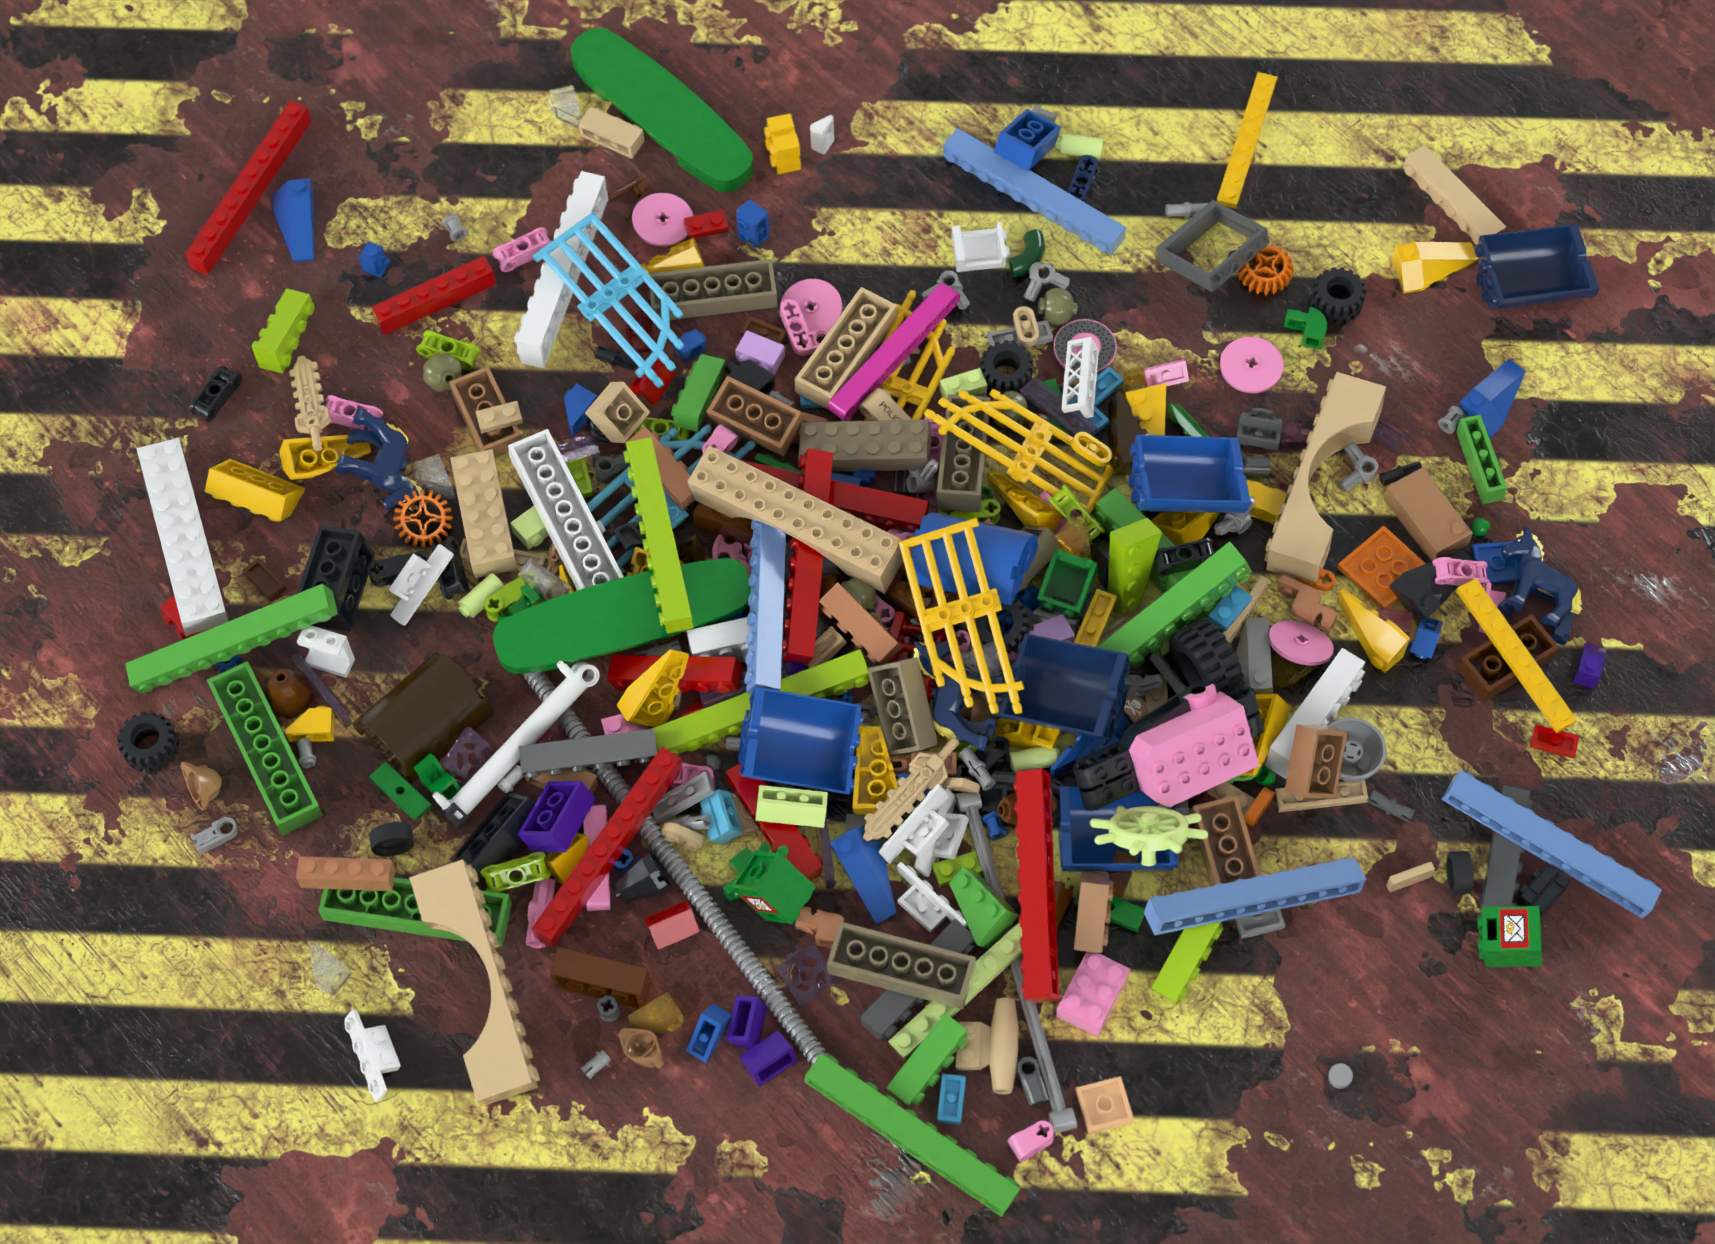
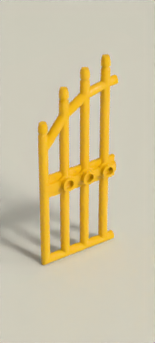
M911 290L907 294V298H905L902 306L896 304L897 318L887 332L881 346L900 327L904 318H908L912 314L909 308L916 297V291ZM945 319L937 325L934 332H931L926 337L929 341L909 380L897 377L905 362L904 360L879 387L880 389H886L891 396L898 398L896 404L902 410L906 402L917 405L918 407L912 420H921L951 361V357L955 353V348L950 346L945 353L946 355L943 356L938 342L947 323ZM933 352L938 368L927 388L916 383Z
M961 389L958 396L971 404L963 408L941 397L938 403L953 413L948 419L935 414L930 409H926L924 412L927 418L932 419L941 426L938 429L940 434L945 435L950 431L1008 467L1006 473L1011 475L1012 479L1024 484L1029 480L1054 496L1060 489L1032 473L1035 465H1038L1088 496L1087 504H1081L1090 514L1114 472L1110 466V461L1104 466L1106 469L1101 475L1049 443L1050 438L1054 435L1072 447L1071 441L1073 437L1004 394H1000L995 389H992L989 395L999 401H981ZM1012 409L1034 424L1031 430H1028L997 410ZM981 410L1026 439L1021 446L971 414ZM963 419L1017 453L1014 460H1011L956 426L955 423ZM1046 450L1096 481L1098 484L1095 489L1089 488L1041 458L1040 456L1043 451ZM1081 512V515H1080V517H1079L1080 520H1081L1082 517H1083L1082 512Z
M977 517L899 541L937 686H945L944 676H942L944 672L960 684L967 708L974 706L970 688L985 692L992 714L999 713L995 693L1008 692L1013 704L1014 713H1022V706L1019 703L1020 699L1017 691L1024 690V685L1022 681H1014L996 612L1002 610L1000 598L996 588L989 589L973 531L974 527L979 526ZM961 531L965 532L981 593L969 597L952 539V534ZM942 537L960 598L949 603L946 602L930 542ZM922 544L938 602V606L927 610L925 609L909 550L910 547ZM988 616L1006 683L992 684L975 618ZM966 621L982 682L967 678L953 625ZM945 628L955 669L938 658L932 635L933 631Z

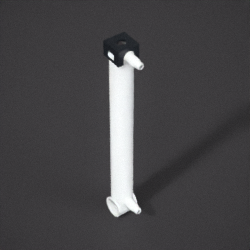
M559 661L557 666L566 678L451 800L446 799L439 792L433 794V798L440 805L437 811L451 825L460 829L470 818L468 814L520 760L519 746L535 744L588 687L594 686L598 682L600 675L595 666L580 661L570 668L563 661ZM587 670V676L582 678L583 672Z

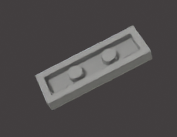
M1048 320L1037 322L1039 340L1035 345L1053 342ZM1015 327L987 333L989 346L992 345L994 347L996 342L1002 344L1004 341H1008L1011 344L1014 341L1017 342V346L1022 345L1018 340Z
M704 771L664 794L653 809L655 821L661 824L714 794L715 790L711 775Z

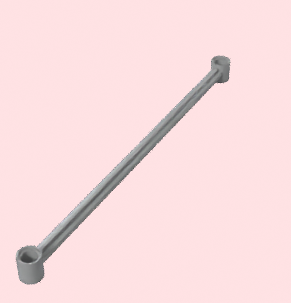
M957 793L955 798L960 814L965 813L969 818L968 824L984 879L1004 899L978 809H982L980 793ZM1012 925L1003 934V936L1006 935L1013 928ZM1020 955L1010 964V968L1053 1111L1048 1113L1049 1122L1053 1126L1054 1134L1076 1129V1117L1072 1107L1066 1108L1036 1004L1024 999L1021 986L1024 983V975L1021 971V960L1023 959Z

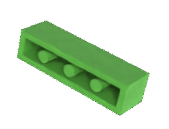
M701 354L698 361H694L692 374L687 376L685 388L679 392L678 403L672 407L671 416L674 417V426L696 432L699 431L707 413L706 411L712 403L725 375L724 359Z
M1481 415L1461 418L1456 434L1482 505L1502 501L1507 486Z
M944 1013L886 1088L910 1108L914 1104L918 1106L925 1097L924 1091L928 1086L933 1087L940 1078L938 1073L943 1067L948 1068L953 1062L954 1056L952 1055L958 1048L961 1050L969 1040L967 1029Z

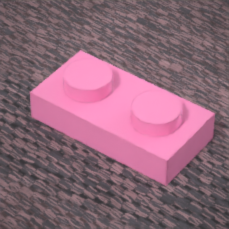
M1184 359L1143 369L1146 387L1166 383L1167 387L1189 381L1186 361Z

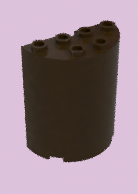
M436 651L355 720L353 727L361 736L365 734L369 738L367 741L375 750L381 749L383 758L390 765L394 763L398 767V773L404 779L409 778L414 783L420 778L414 770L418 763L430 753L440 761L490 718L494 712L487 699L475 691L477 686L469 676L448 656L443 653L440 655Z

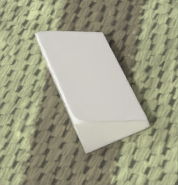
M831 115L810 126L811 149L823 155L826 154L834 142V120Z

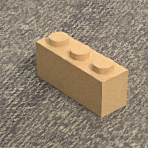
M591 106L578 124L580 136L633 159L644 143L643 129L639 126L629 124L619 117L611 116L605 111Z

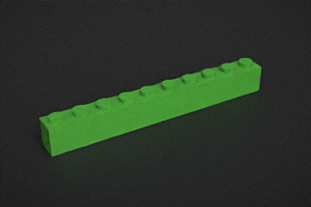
M320 584L127 662L125 664L130 687L140 693H148L153 688L168 685L173 680L188 677L193 672L208 669L213 664L228 661L231 657L238 654L248 653L255 647L268 645L275 639L288 637L295 631L305 630L315 623L328 621L331 617L338 615L333 591L324 584Z
M822 1053L819 1055L805 1075L804 1082L1001 1217L1004 1215L1020 1190L1015 1180L1008 1176L1004 1178L997 1173V1169L987 1162L984 1164L976 1159L977 1155L969 1149L963 1150L957 1146L956 1140L948 1135L942 1136L937 1132L938 1129L929 1122L923 1123L917 1119L918 1116L915 1112L908 1108L904 1110L898 1106V1102L889 1095L884 1096L879 1093L878 1088L868 1081L865 1083L860 1080L858 1074L852 1069L847 1068L845 1070L838 1065L839 1062L831 1055L825 1056Z

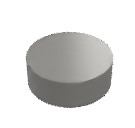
M1335 1064L1328 1074L1330 1084L1338 1089L1348 1087L1353 1079L1352 1070L1345 1064Z

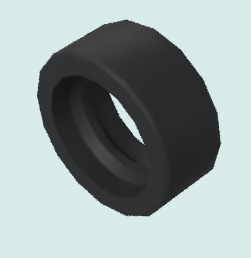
M385 823L373 828L369 833L371 851L378 856L400 855L411 850L414 846L412 827L407 823Z
M1468 851L1448 852L1446 871L1451 894H1471L1474 886V873L1470 853Z

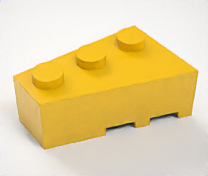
M1166 383L1125 392V399L1131 406L1132 415L1138 416L1140 419V427L1146 429L1149 435L1165 436Z

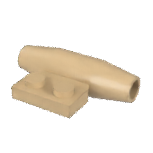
M999 998L996 1000L991 1027L981 1022H958L969 1032L967 1036L969 1040L961 1050L957 1049L956 1068L957 1070H981L990 1065L993 1092L997 1094H1010L1013 1090L1018 1065L1019 1026L1015 1000Z

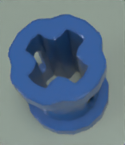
M998 811L990 812L982 817L983 823L987 825L990 834L988 836L990 840H999L1008 835V829L1004 828Z
M624 849L621 856L614 863V869L619 874L633 860V855L629 850ZM625 860L626 864L622 865L621 861Z

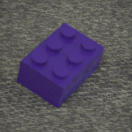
M548 781L519 831L518 836L532 852H566L596 798L582 781Z

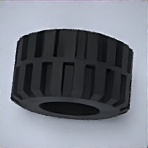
M1333 267L1331 271L1327 269L1323 271V275L1319 274L1317 280H1315L1311 295V307L1319 310L1328 320L1327 323L1332 324V322H1336V325H1341V322L1347 324L1350 322V319L1355 320L1357 315L1361 313L1366 296L1365 283L1363 280H1360V275L1353 274V270L1349 269L1346 271L1343 267H1340V269ZM1333 292L1342 293L1347 299H1335L1329 294Z
M1004 341L1002 344L996 342L994 347L990 345L987 351L983 352L980 360V369L987 383L986 391L990 392L992 389H995L1000 394H1004L1006 391H1016L1022 395V391L1026 392L1028 390V385L1030 386L1032 382L1033 359L1030 357V352L1028 350L1025 351L1023 345L1017 346V342L1014 341L1012 344L1008 343V341ZM1001 366H1011L1017 371L1011 374H1003L996 369Z
M1015 598L1012 605L1001 603L1002 610L996 612L997 617L1003 613H1011L1014 623L1011 631L1002 636L1007 654H1011V651L1017 652L1019 642L1023 641L1025 633L1029 634L1030 631L1034 630V626L1031 625V622H1034L1033 617L1029 615L1031 612ZM988 616L975 618L977 619L975 623L980 642L987 648L997 652Z
M152 711L149 714L140 712V716L134 714L132 716L133 719L130 721L127 719L124 722L125 727H120L119 729L121 735H117L118 748L129 766L133 769L136 768L138 772L143 770L146 773H151L152 770L156 772L161 771L160 767H168V762H173L175 759L174 754H178L179 749L177 746L179 745L177 735L169 720L165 719L161 714L156 715ZM151 735L159 736L157 743L151 748L138 749L140 741L145 737Z

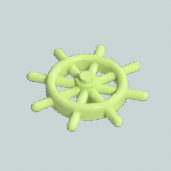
M1159 804L1158 807L1142 806L1129 809L1119 805L1116 808L1117 813L1110 820L1092 819L1090 821V825L1093 828L1109 829V833L1095 838L1096 844L1102 845L1113 842L1120 847L1129 849L1131 855H1137L1139 851H1142L1141 864L1144 866L1156 865V851L1170 849L1175 853H1180L1182 851L1181 844L1186 842L1188 838L1206 839L1208 837V833L1205 830L1188 828V824L1201 821L1199 813L1184 816L1175 810L1168 809L1167 806Z

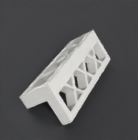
M1092 337L1068 341L1062 398V411L1064 413L1080 410L1085 418L1093 417L1099 348ZM1083 346L1077 355L1073 353L1074 347ZM1079 361L1081 366L1074 372L1072 367ZM1076 378L1079 379V384L1072 389L1070 384ZM1076 395L1078 403L1069 404V401Z

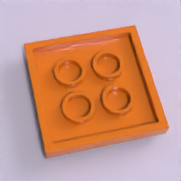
M1382 526L1338 563L1337 569L1378 607L1385 611L1398 600L1389 585L1403 572L1420 567L1426 563L1391 531Z

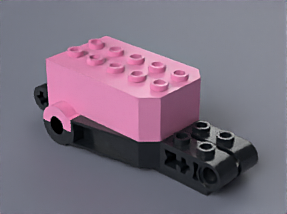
M1195 683L1126 728L1121 740L1078 759L1077 763L1073 765V771L1084 808L1091 811L1097 810L1139 790L1157 803L1172 807L1258 767L1259 763L1252 738L1264 732V725L1258 710L1259 706L1254 689L1252 687H1242L1224 694L1216 689L1213 683Z

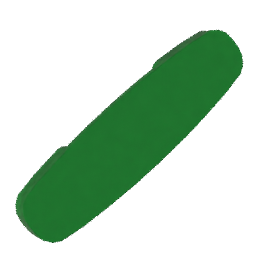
M605 28L589 29L572 43L570 51L573 68L601 100L611 102L653 140L676 156L677 164L718 192H733L749 181L754 171L752 151L719 115L665 68L632 44Z
M722 558L680 565L692 615L693 629L724 622L743 613L749 607L748 598L751 593L749 575L744 565L738 560ZM651 570L583 588L521 610L502 619L496 625L493 640L497 657L502 667L514 674H525L560 669L557 666L559 661H563L571 667L580 660L634 648L687 632V630L667 634L665 625H660L658 613L662 612V609L656 606L654 594H658L657 588H652L650 576L654 575Z

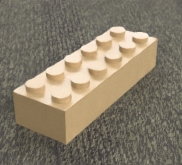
M861 287L796 376L795 392L827 409L833 396L866 363L897 318V305Z
M493 449L451 457L470 562L475 579L488 576L491 573L495 575L518 570Z

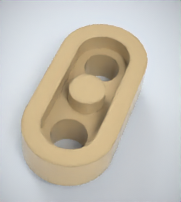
M1025 306L1017 308L1013 314V322L1018 340L1024 346H1033L1039 340V329L1034 312L1031 308Z
M676 823L663 824L661 834L665 837V840L679 843L689 851H696L702 848L703 835Z

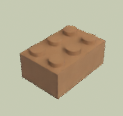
M1297 724L1285 792L1306 798L1335 799L1347 731L1329 726Z
M1081 870L1074 950L1102 953V947L1107 946L1108 925H1105V923L1110 924L1111 903H1107V901H1112L1113 881H1109V873Z

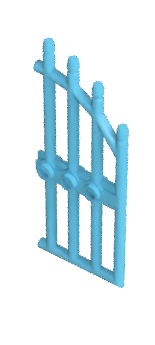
M591 212L535 253L533 258L536 262L544 259L581 301L577 307L586 319L591 322L596 318L638 365L639 368L635 371L636 375L641 378L645 374L653 381L656 387L661 388L664 384L651 369V366L659 358L670 371L675 370V364L672 360H669L663 349L667 338L673 342L677 349L681 350L684 347L682 341L670 329L669 310L678 319L683 317V313L594 212ZM592 223L630 267L620 273L582 229ZM576 235L614 279L604 285L566 241ZM560 247L598 291L588 297L550 253ZM645 282L661 300V318L635 290L642 283ZM629 294L661 330L657 344L619 302L626 295ZM612 306L651 349L652 353L646 361L611 324L603 312Z
M707 424L688 440L670 441L678 433L675 428H672L666 435L660 438L659 442L663 447L668 446L671 450L678 449L673 456L678 462L692 448L702 450L706 442L701 440L710 433L712 428ZM750 440L735 454L730 451L727 454L742 460L756 444ZM702 456L688 468L687 473L690 476L692 475ZM627 469L587 504L590 512L623 483L630 489L631 486H634V481L629 482ZM632 492L600 520L604 528L636 500L633 499ZM664 492L671 526L674 530L689 516L685 511L688 507L682 511ZM636 515L628 523L642 521V518ZM612 536L606 543L611 550L619 541L615 536ZM635 548L628 550L616 561L623 576L627 572L623 566L632 559Z

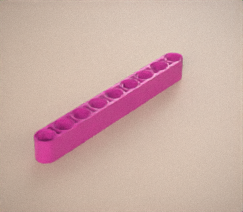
M945 283L939 284L833 396L827 409L842 420H849L859 409V405L875 388H879L957 305L961 294Z

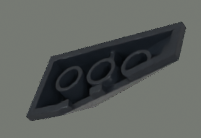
M1464 550L1445 556L1452 559L1471 561ZM1432 562L1403 572L1389 585L1413 620L1427 618L1458 587V585L1436 584V568Z

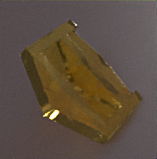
M1277 653L1271 658L1272 685L1276 688L1293 685L1316 669L1317 666L1298 664Z

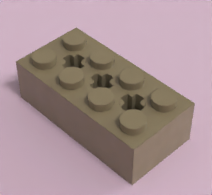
M914 657L867 668L889 756L919 751L938 745L918 658Z

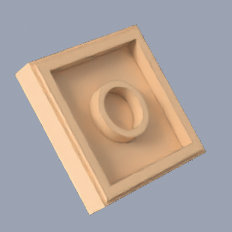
M1121 1076L1075 1088L1088 1135L1134 1123V1117Z

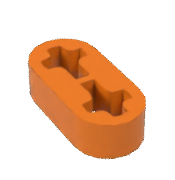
M1320 568V578H1318L1317 583L1297 576L1295 580L1314 589L1326 592L1334 587L1335 575L1329 570ZM1324 577L1328 578V582L1326 584L1322 583Z
M1267 787L1262 789L1244 816L1246 824L1253 827L1272 801L1275 792Z

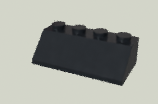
M508 792L450 860L454 863L463 859L468 865L471 864L472 868H475L479 881L486 883L485 877L481 875V870L490 865L510 861L513 856L512 854L517 848L525 844L518 836V833L535 803L529 797Z

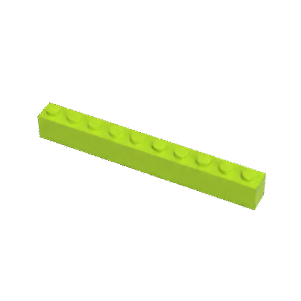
M652 437L626 442L627 451H623L625 464L630 463L631 467L627 469L629 482L634 481V486H631L633 499H638V503L635 504L637 517L641 516L642 521H639L640 533L646 536V539L642 540L644 551L650 554V557L646 559L648 570H653L654 575L650 576L652 588H657L658 594H654L656 606L662 609V612L658 613L660 625H665L667 634L693 629L692 615Z
M861 649L781 679L780 691L826 699L833 695H842L848 689L865 686L870 681ZM744 693L652 728L655 732L658 751L661 747H664L679 756L680 753L686 751H695L701 745L716 743L722 737L741 733L745 712L750 710L749 699L751 694Z

